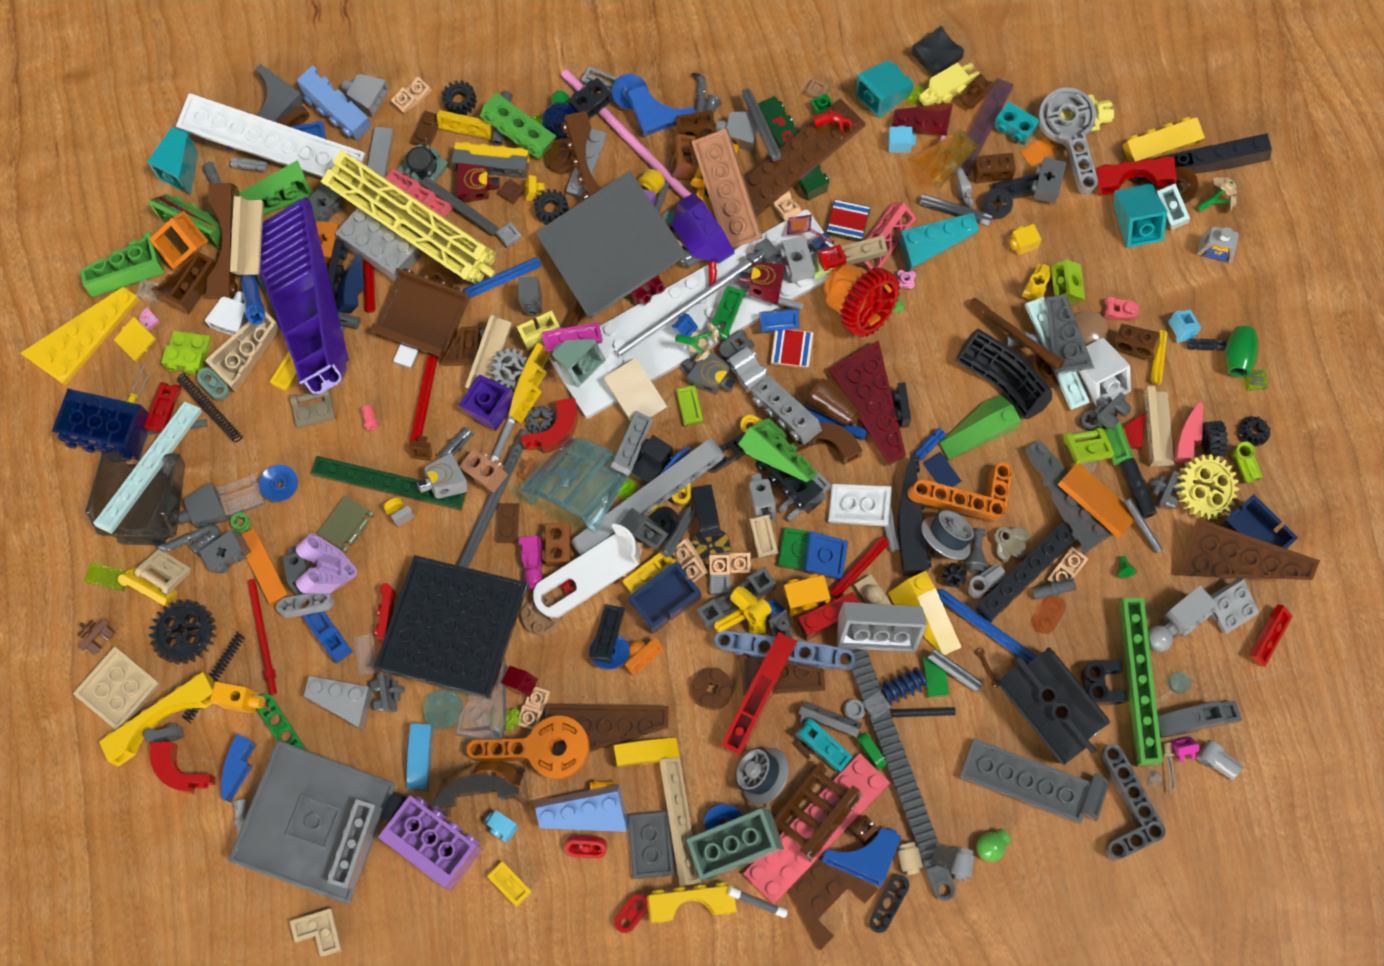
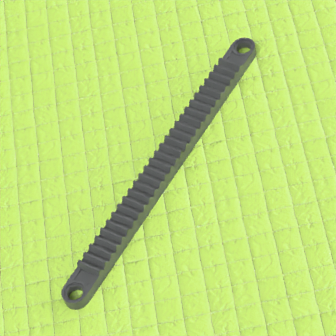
M848 649L853 652L856 659V664L851 669L881 753L887 763L888 772L915 845L919 848L922 864L932 891L939 901H949L955 895V885L890 710L888 709L887 702L885 701V696L882 693V688L879 685V680L876 677V672L873 669V664L870 661V656L867 650ZM846 655L849 664L852 658L849 655ZM942 884H946L950 888V894L946 897L940 895L938 891L939 886Z

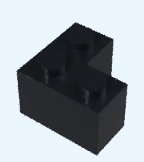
M654 435L643 442L641 446L642 458L640 461H635L631 470L632 478L644 486L660 475L670 463V457L673 456L672 446Z

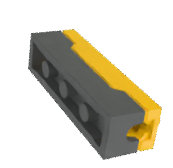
M455 142L452 157L454 171H458V163L486 166L490 175L527 179L530 164L528 150L524 148L514 149L505 146L495 147L487 144L476 145L468 142Z

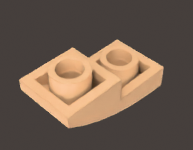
M417 77L407 89L403 87L391 101L405 113L421 102L432 89Z
M789 190L773 203V206L785 221L801 213L800 206L792 199Z
M688 538L684 539L678 544L673 555L688 575V579L690 578L693 582H696L707 573V570Z
M1071 547L1048 580L1060 582L1075 578L1089 558Z
M751 551L709 555L710 575L751 573Z
M535 686L530 697L526 698L525 704L522 706L519 715L520 723L518 725L533 730L542 719L545 704L548 703L551 691Z

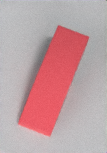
M1203 403L1197 404L1180 430L1174 450V463L1185 464V462H1190L1191 458H1194V446L1197 447L1202 441Z

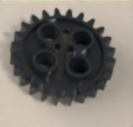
M179 599L178 605L171 602V608L163 606L165 612H157L160 618L153 619L157 624L150 627V629L155 631V633L149 635V637L155 639L151 642V645L156 647L154 651L161 653L160 657L163 659L167 657L166 661L169 663L174 660V663L177 665L180 664L181 660L186 665L188 664V659L196 662L195 656L197 655L203 658L202 651L209 652L207 645H214L210 638L217 636L212 633L213 630L217 629L215 625H212L216 621L213 617H210L212 613L209 610L206 611V607L204 605L200 606V603L197 601L192 604V601L187 599L186 603ZM196 617V621L189 625L190 619ZM176 620L175 626L169 628L170 622ZM197 636V641L194 644H190L191 639ZM177 639V644L174 647H170L171 642Z

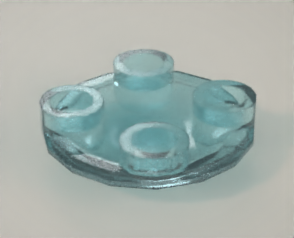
M439 690L430 693L426 697L423 708L424 718L429 725L436 729L452 728L463 716L464 706L456 692Z

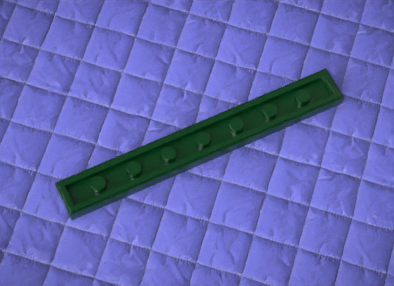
M320 456L316 457L311 475L459 511L462 510L467 494L465 492L438 499L431 489L420 492L417 482L421 480Z

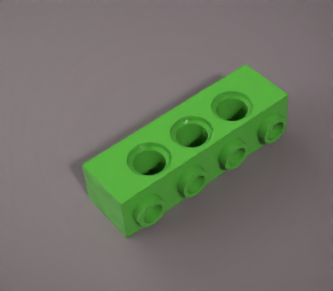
M497 92L483 106L480 117L508 136L516 144L528 150L531 155L539 160L552 146L556 137L553 133Z

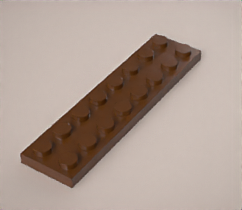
M841 98L823 113L831 109L842 114L846 119L851 120L853 125L852 132L850 126L844 125L843 134L837 122L834 124L831 122L816 128L815 121L813 120L779 149L782 154L780 160L773 161L769 157L744 178L756 217L865 127V122Z

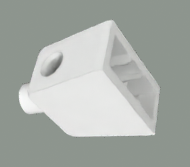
M237 291L233 300L221 297L205 320L211 329L233 336L249 321L245 315L243 293Z

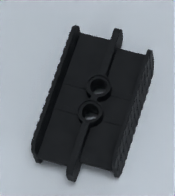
M1050 647L1029 664L1017 654L1014 658L1019 665L997 680V684L1002 688L1003 692L1006 693L1007 697L1010 698L1011 702L1014 703L1015 707L1018 708L1019 712L1060 763L1065 765L1086 748L1091 754H1094L1097 750L1089 739L1111 723L1108 717ZM1047 689L1054 692V699L1049 702L1043 698V692ZM1059 706L1067 708L1068 714L1065 718L1057 716L1056 710Z

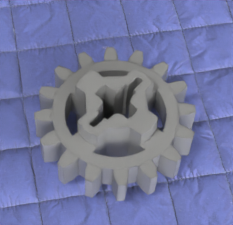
M503 348V351H496L497 356L491 357L494 362L489 363V366L492 367L489 374L494 375L491 380L498 381L497 383L515 390L525 367L527 357H521L522 351L516 352V348H510V350L509 348Z

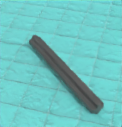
M751 89L742 90V97L773 161L780 160L782 154Z
M425 177L422 180L421 184L424 188L434 192L438 198L450 203L452 208L491 236L496 235V232L499 230L498 226L429 177Z

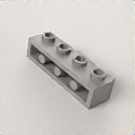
M769 375L751 389L754 403L758 407L762 406L770 418L774 417L783 430L787 429L795 441L799 440L805 445L822 431L819 420Z
M355 800L350 811V818L343 831L341 844L336 851L334 864L329 871L327 883L355 890L382 811L381 807Z

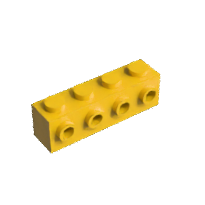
M1186 117L1179 120L1178 124L1168 123L1162 126L1161 130L1151 129L1144 132L1145 135L1138 137V134L1127 138V142L1122 147L1128 162H1138L1142 159L1150 160L1197 144L1205 137L1198 117L1193 119Z

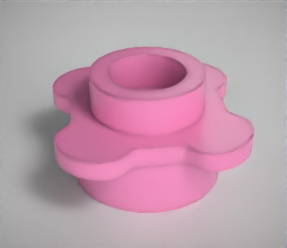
M899 270L897 272L898 281L900 282L899 286L902 289H913L915 287L914 278L916 273L914 271L904 272Z

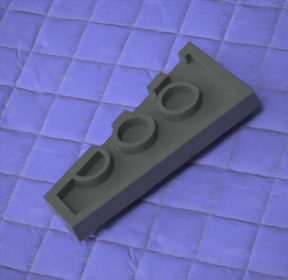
M1064 294L1046 298L1051 350L1065 361L1061 369L1056 370L1054 368V373L1057 375L1094 369V364L1067 296Z

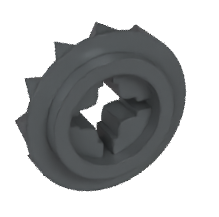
M541 405L538 407L534 406L531 411H528L525 419L529 431L539 433L550 429L557 418L555 412L550 407ZM543 414L544 419L547 420L542 421L540 427L538 420L535 419L540 418V415Z

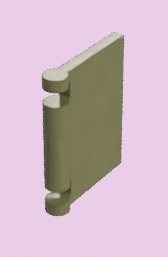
M345 495L317 534L347 553L349 549L344 544L347 542L353 545L370 522L364 518L367 514L373 518L375 514Z

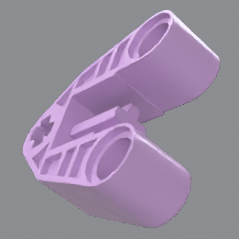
M309 534L296 546V552L301 558L317 564L315 568H309L296 580L297 588L303 593L329 594L344 587L357 575V569L341 550L315 534Z

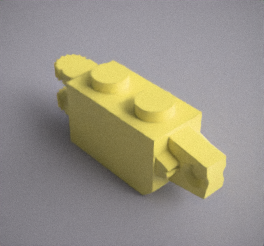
M956 63L930 78L929 88L919 95V100L924 106L934 103L937 105L948 103L954 96L961 94L980 73L977 71L968 76L967 73L974 69L973 64L969 63L961 67L959 63Z

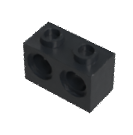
M598 77L589 81L583 89L575 92L569 99L570 105L576 113L587 111L589 120L613 101L611 92Z

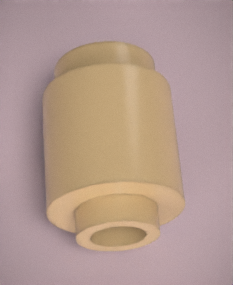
M915 842L898 846V856L902 872H907L908 875L920 873V868H923L919 848L916 847Z

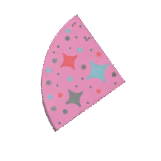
M145 308L141 313L139 321L149 331L160 323L148 308Z

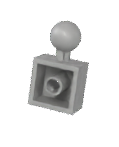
M1201 586L1197 587L1160 619L1165 626H1154L1149 629L1150 649L1156 652L1168 650L1173 643V635L1176 638L1181 635L1186 637L1214 613L1213 608L1217 603Z

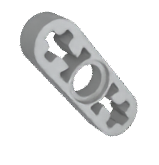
M330 593L301 594L281 599L276 605V610L282 617L291 618L327 611L333 607L335 600ZM310 601L307 607L301 608L303 602Z

